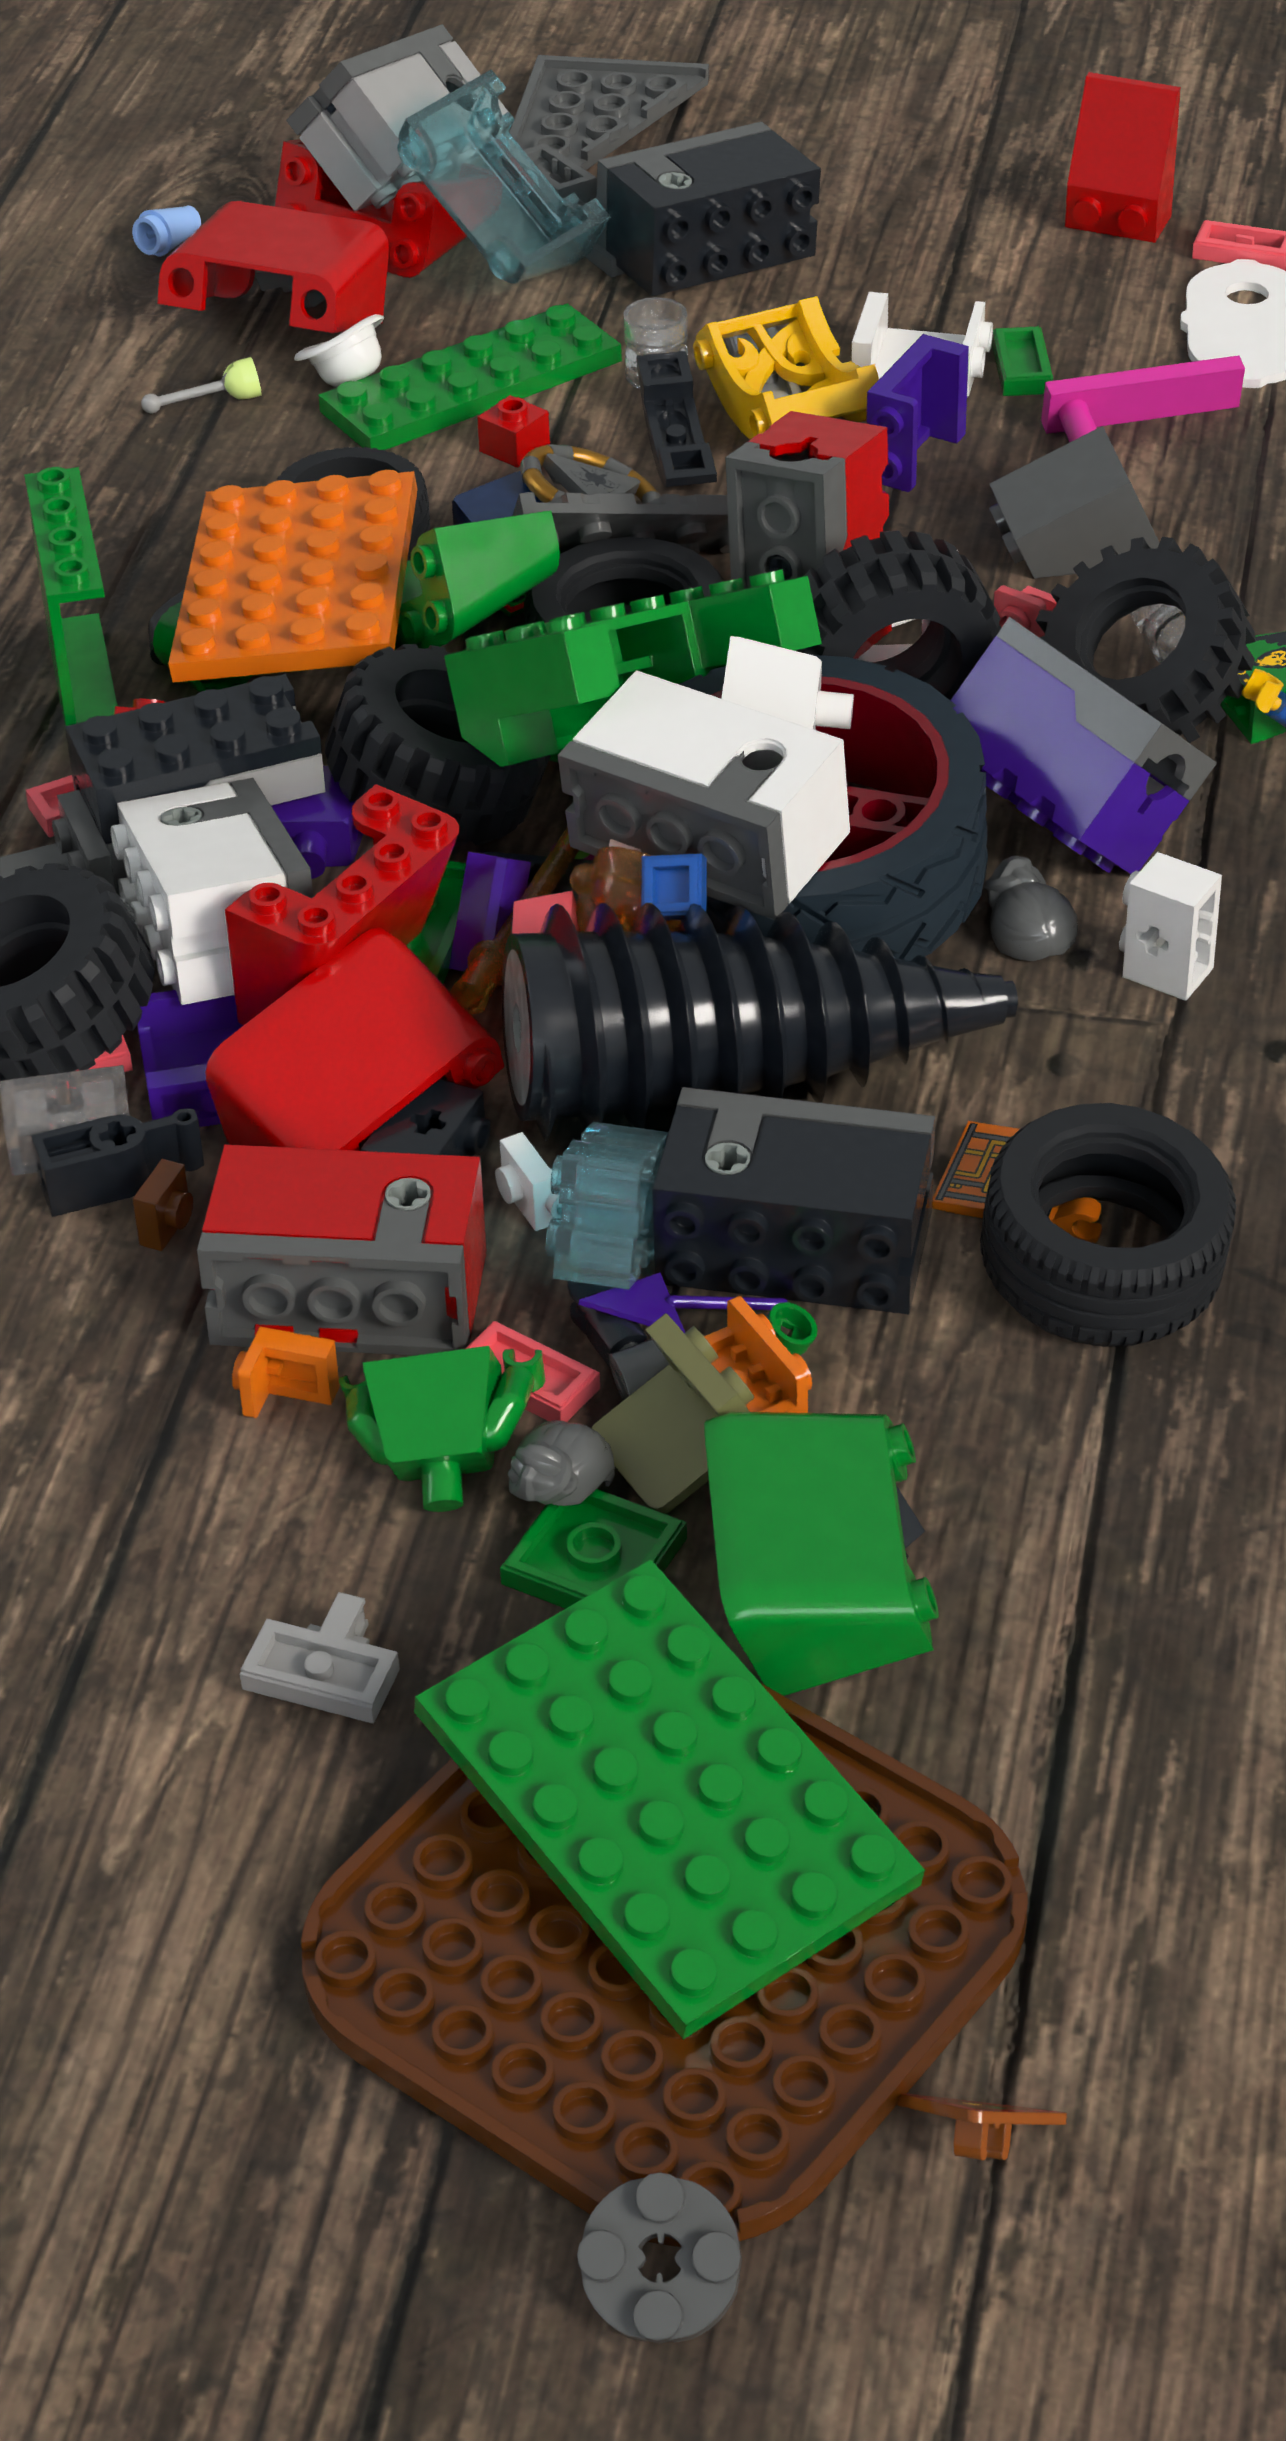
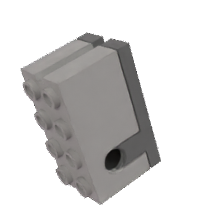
M443 24L340 61L319 84L320 88L312 96L307 97L286 120L297 136L301 134L300 140L354 211L372 204L376 209L384 206L396 196L402 185L409 182H425L434 185L447 173L454 177L456 168L466 169L472 163L473 159L470 157V154L476 148L482 149L500 134L497 126L510 114L456 41L452 42L453 37Z

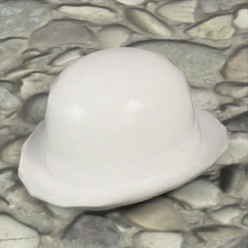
M379 314L371 315L329 341L302 349L295 354L294 359L295 361L309 359L320 377L327 384L338 387L347 381H357L368 377L377 370L381 362V347L376 337L375 328L381 324L384 316Z

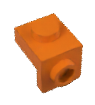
M259 1327L248 1351H241L238 1354L233 1367L232 1385L235 1390L240 1391L242 1413L246 1417L257 1418L269 1394L332 1405L340 1388L335 1340Z

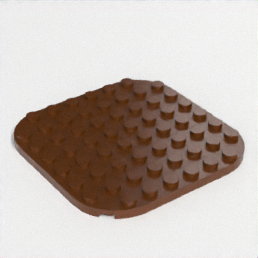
M763 1685L920 1863L925 1872L921 1886L684 2040L452 1758L346 1860L323 1885L308 1911L303 1926L301 1938L302 1974L305 1993L311 2011L320 2027L340 2050L591 2215L603 2198L620 2185L630 2180L645 2178L650 2174L661 2172L670 2174L675 2178L693 2181L710 2191L730 2214L737 2228L739 2241H743L779 2227L808 2207L895 2108L900 2095L907 2094L1002 1983L1012 1969L1024 1941L1028 1891L1026 1892L1025 1884L1019 1869V1856L1013 1844L1003 1830L980 1808L962 1796ZM658 2237L648 2241L651 2243L659 2244ZM664 2238L662 2245L681 2247L674 2239Z

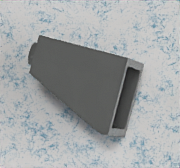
M1103 426L990 483L998 503L989 507L1002 533L1004 543L1015 564L1025 560L1034 579L1076 574L1073 568L1082 561L1090 569L1103 561L1100 550L1112 545L1118 554L1128 552L1131 548V539L1144 537L1151 549L1158 548L1159 540Z

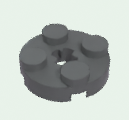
M661 2172L650 2174L645 2178L630 2180L604 2197L596 2206L585 2225L583 2239L579 2244L577 2253L584 2290L592 2306L603 2320L620 2334L630 2339L658 2344L694 2339L718 2323L726 2314L737 2295L742 2265L738 2231L723 2204L701 2185ZM658 2237V2242L661 2245L664 2243V2238L669 2237L677 2241L682 2247L675 2256L676 2263L681 2270L676 2277L667 2282H664L661 2273L657 2274L656 2282H653L642 2276L640 2269L647 2260L641 2249L648 2241Z

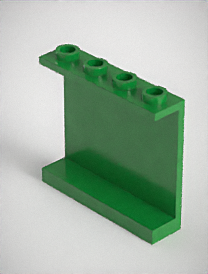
M49 467L38 473L24 474L48 639L64 726L85 722L95 716L114 715L117 701L99 613L61 618L59 604L105 597L79 467L68 469Z

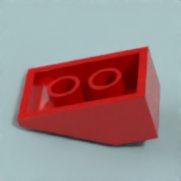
M1092 72L1087 74L1067 182L1065 227L1153 243L1157 241L1172 216L1181 87Z

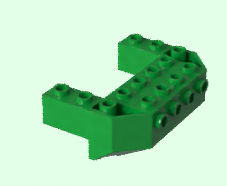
M783 569L749 576L750 588L744 589L742 578L710 584V596L704 597L703 587L698 586L669 593L671 604L665 605L664 596L658 595L631 601L632 612L626 613L624 603L592 609L590 611L592 621L586 622L585 612L552 618L546 623L540 621L512 627L504 631L506 641L503 630L465 639L467 650L444 656L461 737L500 767L509 766L559 753L560 749H564L570 741H573L572 739L636 670L676 684L683 683L699 674L704 677L711 670L726 666L730 636L741 637L793 651L820 645L822 642L809 578L804 576L785 580Z

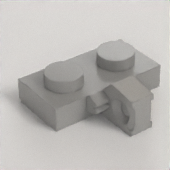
M338 1592L322 1626L310 1624L307 1628L266 1619L240 1669L239 1675L242 1690L374 1724L400 1670L398 1652L370 1645L369 1639L363 1637L369 1625L364 1613L365 1598Z

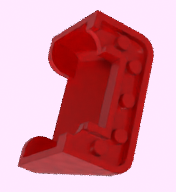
M372 928L358 936L333 959L318 967L224 1040L209 1058L205 1074L225 1137L230 1145L361 1151L359 1147L360 1142L444 1075H446L449 1082L476 1089L491 1081L495 1074L505 1066L497 1041L404 942L382 928Z

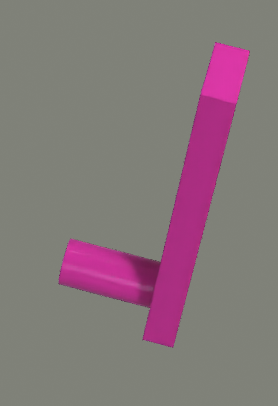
M1238 355L1045 382L1041 422L1046 434L1065 431L1070 443L1100 426L1239 407L1245 367Z

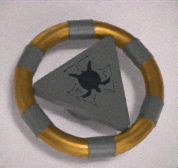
M547 444L529 451L520 463L523 482L543 503H548L555 498L561 497L565 492L558 490L544 478L541 466L545 468L554 484H561L569 493H633L640 499L642 504L661 497L656 489L631 467L612 457L579 447Z

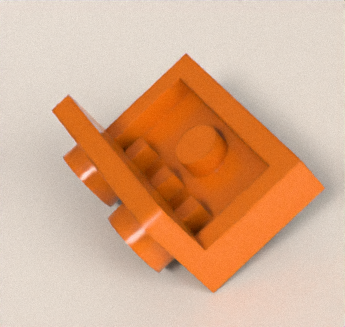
M741 1296L728 1300L727 1327L704 1336L719 1356L711 1364L719 1373L730 1366L743 1380L755 1397L746 1405L750 1412L808 1413V1390L812 1388V1377L804 1359L797 1353L791 1354L776 1337L774 1328L768 1318L762 1313L756 1314Z

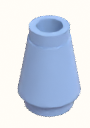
M189 205L146 210L140 214L133 224V239L143 253L161 257L190 237L201 226V218L197 210Z

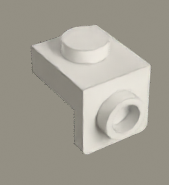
M523 1132L500 1140L501 1167L495 1170L498 1189L506 1203L516 1204L535 1231L569 1220L591 1210L590 1167L584 1159L580 1158L550 1169Z

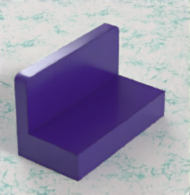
M468 852L449 969L476 973L478 976L488 978H502L505 946L509 935L512 934L514 901L525 899L531 862Z

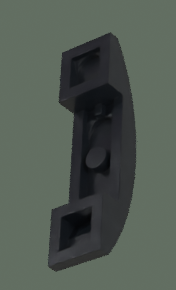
M686 351L636 356L649 441L656 468L665 487L717 482V472L709 442L705 443L693 398V377Z

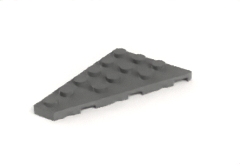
M527 492L518 495L512 515L517 516L551 510L560 554L582 544L620 537L653 538L673 542L698 554L702 550L719 548L722 553H730L727 495L695 494L681 496L679 494H663L661 497L651 500L646 504H636L633 493H565L548 503L536 502L534 492Z

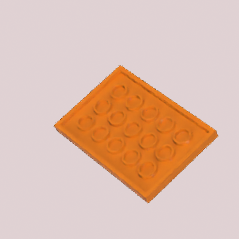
M382 470L375 472L371 476L350 478L341 475H330L321 478L319 481L299 483L278 480L267 486L249 488L227 485L215 491L206 492L168 662L172 682L355 666L362 659L374 654L378 650L387 647L395 650L417 497L414 471L398 473L394 470Z

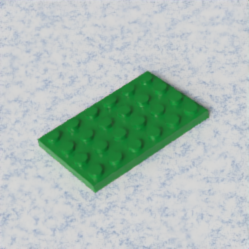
M651 1559L415 1696L414 1713L683 2040L922 1884L925 1869Z

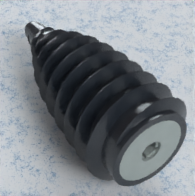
M606 903L598 904L595 907L585 931H577L566 909L562 905L555 904L547 912L540 933H513L509 935L505 946L502 969L503 1040L513 1105L521 1121L536 1122L546 1142L550 1137L556 1119L579 1117L591 1143H595L604 1115L622 1112L630 1124L634 1135L640 1139L650 1110L668 1107L674 1117L682 1087L747 1095L758 1092L760 1096L782 1098L784 1088L803 1082L813 1100L817 1103H822L827 1080L831 1075L849 1068L859 1085L863 1088L867 1083L871 1063L897 1054L906 1065L910 1050L942 1039L948 1043L949 1037L1003 1024L1006 1018L1016 1016L1018 1007L1017 990L1014 982L1004 981L1000 975L972 973L966 968L958 971L932 966L931 962L922 955L914 957L911 961L894 958L888 945L879 937H872L867 941L862 951H857L853 949L843 928L832 921L825 923L819 929L814 942L810 943L799 921L789 912L779 914L773 921L767 937H764L755 918L742 906L734 908L729 913L721 933H717L707 912L700 905L694 903L690 905L686 915L679 920L676 931L669 930L663 915L653 903H645L640 907L630 931H623L617 915Z

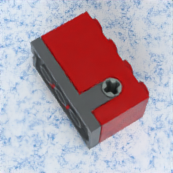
M224 1144L197 1248L202 1289H209L205 1304L209 1344L250 1347L259 1327L335 1340L336 1352L415 1356L465 1349L470 1344L487 1252L480 1157Z

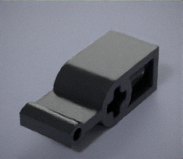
M180 1109L174 1112L172 1116L144 1123L132 1116L113 1115L31 1135L39 1183L52 1217L135 1196L161 1159L184 1164L185 1171H195L204 1166L199 1120L194 1109Z

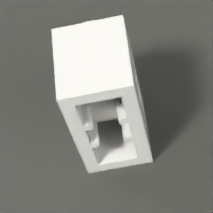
M1157 852L1141 871L1136 870L1130 875L1122 896L1123 904L1128 906L1126 925L1123 928L1119 941V949L1124 952L1123 978L1185 1001L1191 996L1214 968L1221 874Z

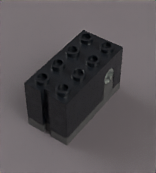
M762 121L599 159L597 164L595 242L616 258V266L651 296L815 256L818 221L810 215V209L813 205L819 204L821 168Z
M682 1087L652 1188L655 1274L661 1273L665 1285L769 1298H784L786 1300L909 1315L932 1214L933 1173H930L934 1157L935 1116Z

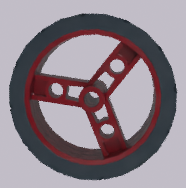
M813 655L822 661L821 691L854 694L850 729L816 726V731L843 739L846 781L869 786L876 790L847 786L850 833L791 903H788L783 912H789L796 917L810 943L814 942L819 929L825 923L832 921L843 928L854 950L862 951L868 940L872 937H879L888 945L894 958L911 961L918 955L925 957L959 929L961 922L964 923L982 894L987 870L988 852L986 848L987 821L985 816L987 810L986 773L980 772L985 765L980 738L964 713L957 714L953 709L957 705L930 684L899 670L894 672L885 670L886 666L850 657ZM726 666L713 669L704 677L699 674L679 685L722 698ZM610 861L614 902L627 927L631 928L634 918L641 907L642 872ZM707 896L706 912L713 923L715 931L721 933L729 913L737 906ZM749 911L755 918L762 936L767 937L774 920ZM666 920L670 931H676L679 920Z

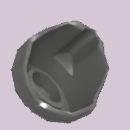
M1011 856L1003 860L984 884L988 894V903L992 908L989 927L995 946L1000 953L1025 961H1037L1048 956L1063 955L1072 947L1078 935V918L1071 903L1063 894L1059 893L1058 889L1046 885L1043 876L1028 858Z
M560 1420L544 1422L533 1428L520 1442L515 1456L512 1457L511 1469L508 1470L509 1492L520 1499L537 1501L545 1505L551 1503L558 1506L581 1504L603 1482L608 1487L612 1483L615 1476V1466L611 1446L597 1431L586 1425Z

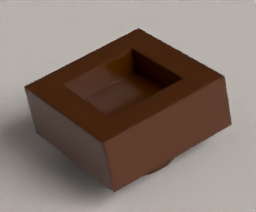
M161 1159L133 1197L139 1245L163 1251L176 1231L183 1229L189 1222L193 1210V1196L191 1193H188L184 1164Z

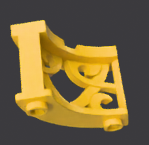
M818 296L799 300L795 304L721 322L707 323L697 333L696 341L693 344L694 357L700 370H707L723 407L748 439H752L757 434L765 432L769 429L770 425L790 411L830 418L842 416L854 422L867 421V391L879 380L876 366L872 364L860 367L852 361L845 363L839 361L836 356L840 355V347L827 324ZM789 323L772 339L765 330L766 328ZM748 333L760 350L758 354L753 344L746 339L737 338L738 354L741 357H733L729 355L723 339ZM804 363L805 366H796V364ZM773 371L786 381L801 386H811L805 392L774 399L771 390L761 393Z

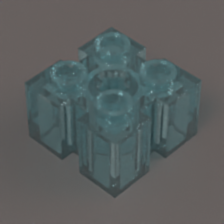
M592 1122L581 1134V1140L573 1139L570 1146L563 1152V1156H556L551 1173V1193L559 1195V1203L562 1204L561 1219L552 1218L550 1220L545 1246L546 1255L554 1257L553 1279L629 1290L639 1278L641 1268H647L654 1259L652 1188L667 1141L668 1132Z

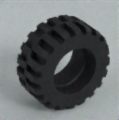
M899 530L880 532V538L869 540L864 535L850 540L851 547L841 552H838L835 548L823 556L824 564L817 570L812 567L804 576L809 578L822 644L795 651L809 655L854 658L862 644L880 629L903 620H930L922 636L908 649L889 659L871 663L886 666L885 670L891 672L899 670L930 684L949 700L953 698L1001 629L999 624L1000 616L973 565L965 555L958 553L954 545L943 539H935L933 541L930 534L909 531L908 536L903 537Z
M404 644L396 650L391 647L378 650L374 654L362 659L353 667L352 672L348 674L325 741V754L329 770L334 781L339 782L341 792L350 802L357 801L377 784L447 813L455 818L459 824V834L454 846H463L468 841H472L475 845L486 844L496 838L500 839L517 829V826L524 822L529 813L551 755L500 767L461 737L444 659L445 655L450 654L446 652V648L430 645L427 649H420L416 644Z
M59 863L45 864L43 869L37 870L32 866L15 869V874L6 878L0 875V1090L6 1091L9 1085L12 1089L18 1091L34 1090L38 1083L45 1082L51 1086L66 1081L65 1075L78 1069L81 1073L96 1065L94 1060L105 1051L111 1054L122 1043L124 1032L126 1030L133 1031L140 1021L142 1015L140 1007L148 1005L155 973L154 960L150 955V948L114 887L105 878L95 875L94 872L73 865L69 869L68 866Z

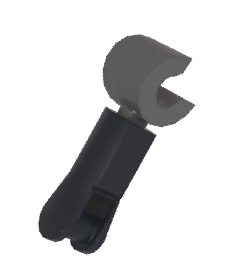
M585 1270L569 1278L567 1284L568 1292L574 1300L570 1306V1317L582 1332L587 1335L589 1341L611 1369L619 1394L624 1401L669 1365V1363L653 1340H647V1335L638 1323L578 1305L579 1299L612 1289L602 1274Z

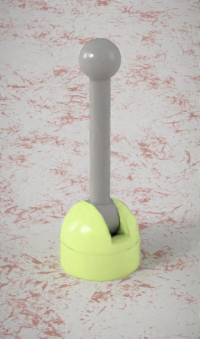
M248 357L229 364L220 381L162 396L147 394L142 398L141 406L145 412L153 414L161 406L221 390H226L236 399H251L262 396L253 359Z

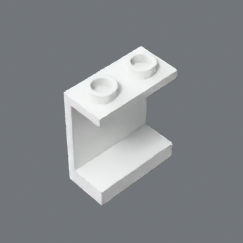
M869 292L852 341V362L860 367L875 364L880 379L922 334L969 346L967 396H969L974 377L982 378L985 352H990L992 344L993 323L985 322V302H975L966 335L888 328V293Z

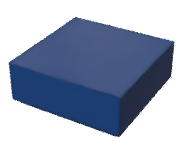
M702 853L642 856L641 906L645 903H653L660 910L665 921L681 920L693 903L700 905L706 911L707 858Z

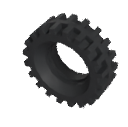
M1144 537L1131 539L1130 551L1118 554L1112 545L1100 550L1103 558L1102 562L1090 569L1083 561L1073 568L1078 579L1069 588L1058 583L1050 592L1057 604L1053 611H1039L1036 622L1045 633L1044 636L1039 638L1178 735L1183 734L1186 740L1191 743L1200 738L1195 727L1207 717L1218 724L1226 716L1220 704L1227 695L1237 699L1241 696L1244 686L1237 674L1239 671H1252L1255 661L1246 644L1256 642L1255 631L1246 618L1250 615L1218 563L1213 558L1208 561L1201 549L1191 543L1184 552L1181 551L1174 538L1162 537L1157 549H1151ZM1155 604L1175 606L1183 612L1185 616L1183 634L1177 647L1160 665L1140 676L1119 680L1102 677L1096 672L1093 666L1094 653L1102 636L1117 620L1141 607Z

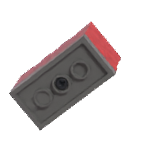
M790 411L770 425L769 429L765 432L757 434L725 457L731 580L742 578L744 589L751 587L749 576L783 569L785 580L803 577L811 567L815 570L820 568L824 564L823 556L835 548L838 552H841L851 547L850 540L864 535L869 540L880 538V532L883 531V526L889 516V494L882 490V474L888 465L887 427ZM892 624L880 629L869 637L858 649L854 659H858L892 631Z

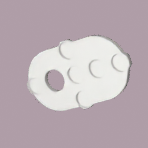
M1236 259L1231 263L1210 267L1195 275L1188 283L1186 310L1181 313L1180 320L1181 330L1187 333V350L1191 362L1239 355L1245 367L1242 388H1261L1266 384L1286 380V271L1251 259ZM1247 290L1260 293L1266 299L1256 304H1242L1230 300L1227 296L1236 291Z

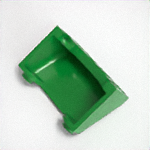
M730 1412L706 1420L704 1423V1435L721 1600L729 1625L763 1684L777 1693L786 1696L933 1651L929 1621L939 1617L938 1606L928 1579L923 1577L916 1580L907 1563L896 1483L907 1480V1465L916 1462L913 1443L906 1426L903 1423L894 1426L886 1414Z

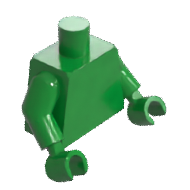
M490 1346L363 1362L364 1382L351 1385L347 1375L340 1377L338 1381L346 1398L348 1430L373 1462L389 1466L400 1481L421 1480L423 1509L431 1512H446L459 1509L464 1504L461 1474L487 1471L493 1467L495 1451L507 1445L527 1407L531 1393L543 1387L545 1371L542 1350H535L534 1357L529 1361L516 1362L514 1349H505L503 1352V1374L501 1365Z

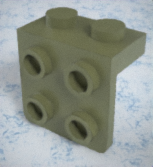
M665 1313L645 1330L669 1365L597 1421L591 1429L597 1431L609 1443L613 1452L615 1468L650 1509L667 1514L709 1481L704 1435L705 1421L730 1412H750L746 1405L755 1397L730 1366L721 1373L716 1370L711 1363L718 1359L719 1356L695 1326L684 1333L671 1317Z

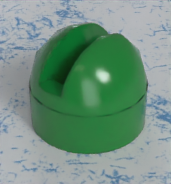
M789 1302L778 1303L766 1316L774 1328L776 1337L791 1354L797 1353L800 1356L804 1354L817 1336L818 1329L814 1318L799 1305ZM781 1326L790 1329L788 1335L780 1330Z

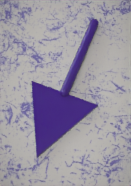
M657 1273L579 1299L578 1305L646 1326L652 1325L667 1313L685 1333L675 1308L727 1310V1301L735 1297L670 1296L661 1273ZM742 1297L753 1310L771 1311L776 1304L788 1302L784 1298Z

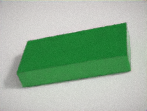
M1041 327L993 329L992 348L1003 396L1044 394L1045 382L1053 381V375Z

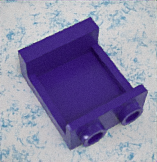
M922 334L867 391V424L887 427L888 465L882 474V485L910 492L916 486L918 448L929 437L957 444L965 436L969 346Z
M176 990L151 993L148 1005L140 1007L142 1015L137 1026L152 1120L172 1116L174 1112L180 1109H194L199 1120V1127L221 1124L206 1082L205 1071L213 1051L224 1040L244 1026L238 1023L235 995L181 1005Z

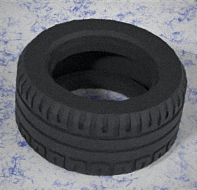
M638 537L601 539L576 546L560 554L557 571L551 577L526 592L525 625L540 621L546 623L552 618L585 612L586 622L592 621L590 615L592 609L624 603L626 613L632 612L631 601L658 595L664 596L665 605L671 604L669 593L698 586L703 587L704 597L710 596L709 585L723 582L725 579L707 559L695 551L673 542Z
M1114 1103L1079 1104L1054 1110L1019 1129L1014 1136L1006 1141V1144L1002 1146L999 1155L994 1160L986 1194L980 1238L983 1265L999 1294L1022 1317L1046 1332L1073 1342L1103 1347L1133 1346L1161 1339L1194 1321L1201 1312L1209 1307V1303L1213 1301L1215 1293L1220 1287L1235 1224L1236 1198L1233 1186L1227 1172L1211 1149L1190 1130L1168 1117L1140 1107ZM1082 1197L1093 1198L1097 1201H1108L1140 1211L1162 1226L1169 1237L1164 1241L1141 1248L1104 1247L1073 1237L1051 1222L1046 1212L1067 1201Z

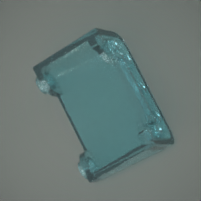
M491 69L406 118L399 132L397 149L403 163L416 172L484 256L492 273L499 279H503L510 284H516L574 265L587 257L595 246L610 215L596 198L584 205H578L580 199L575 192L565 198L558 194L509 133L514 117L510 112L502 115L498 102V96L504 93L506 87Z

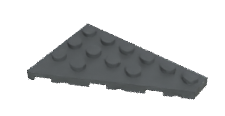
M538 55L493 178L500 179L496 203H503L512 208L536 205L507 166L506 155L545 143L587 170L596 164L599 159L609 155L707 86L709 83V64Z

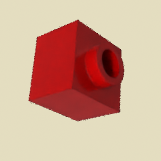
M509 395L477 417L479 452L514 467H520L522 459L532 449L550 444L549 411L530 404L522 398Z

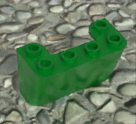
M552 511L438 527L423 533L418 538L416 546L412 549L411 560L407 561L395 650L404 644H416L420 649H427L430 645L441 647L551 577L557 571L560 559L559 543Z

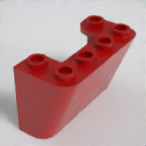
M300 139L283 141L275 207L357 219L377 224L388 238L389 256L387 272L412 278L420 274L490 220L496 207L500 179L464 168H456L454 183L434 186L425 182H409L402 185L396 196L384 206L376 209L372 204L354 211Z
M230 201L219 208L163 262L159 274L157 304L204 311L206 309V298L208 297L238 298L246 294L253 285L255 270L293 276L289 326L328 333L343 332L371 315L379 314L383 316L389 256L388 238L377 224L369 221L244 201ZM311 290L319 291L326 299V312L319 319L311 317L305 309V297Z
M376 784L352 806V823L358 831L373 838L374 846L313 898L276 883H261L245 892L225 909L238 1023L242 1025L248 1023L318 967L333 959L358 936L372 928H382L403 941L405 945L417 937L425 927L459 834V824L456 819L447 813Z

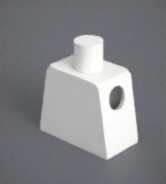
M730 636L721 699L816 730V726L840 729L851 728L854 694L821 691L822 661L817 656Z

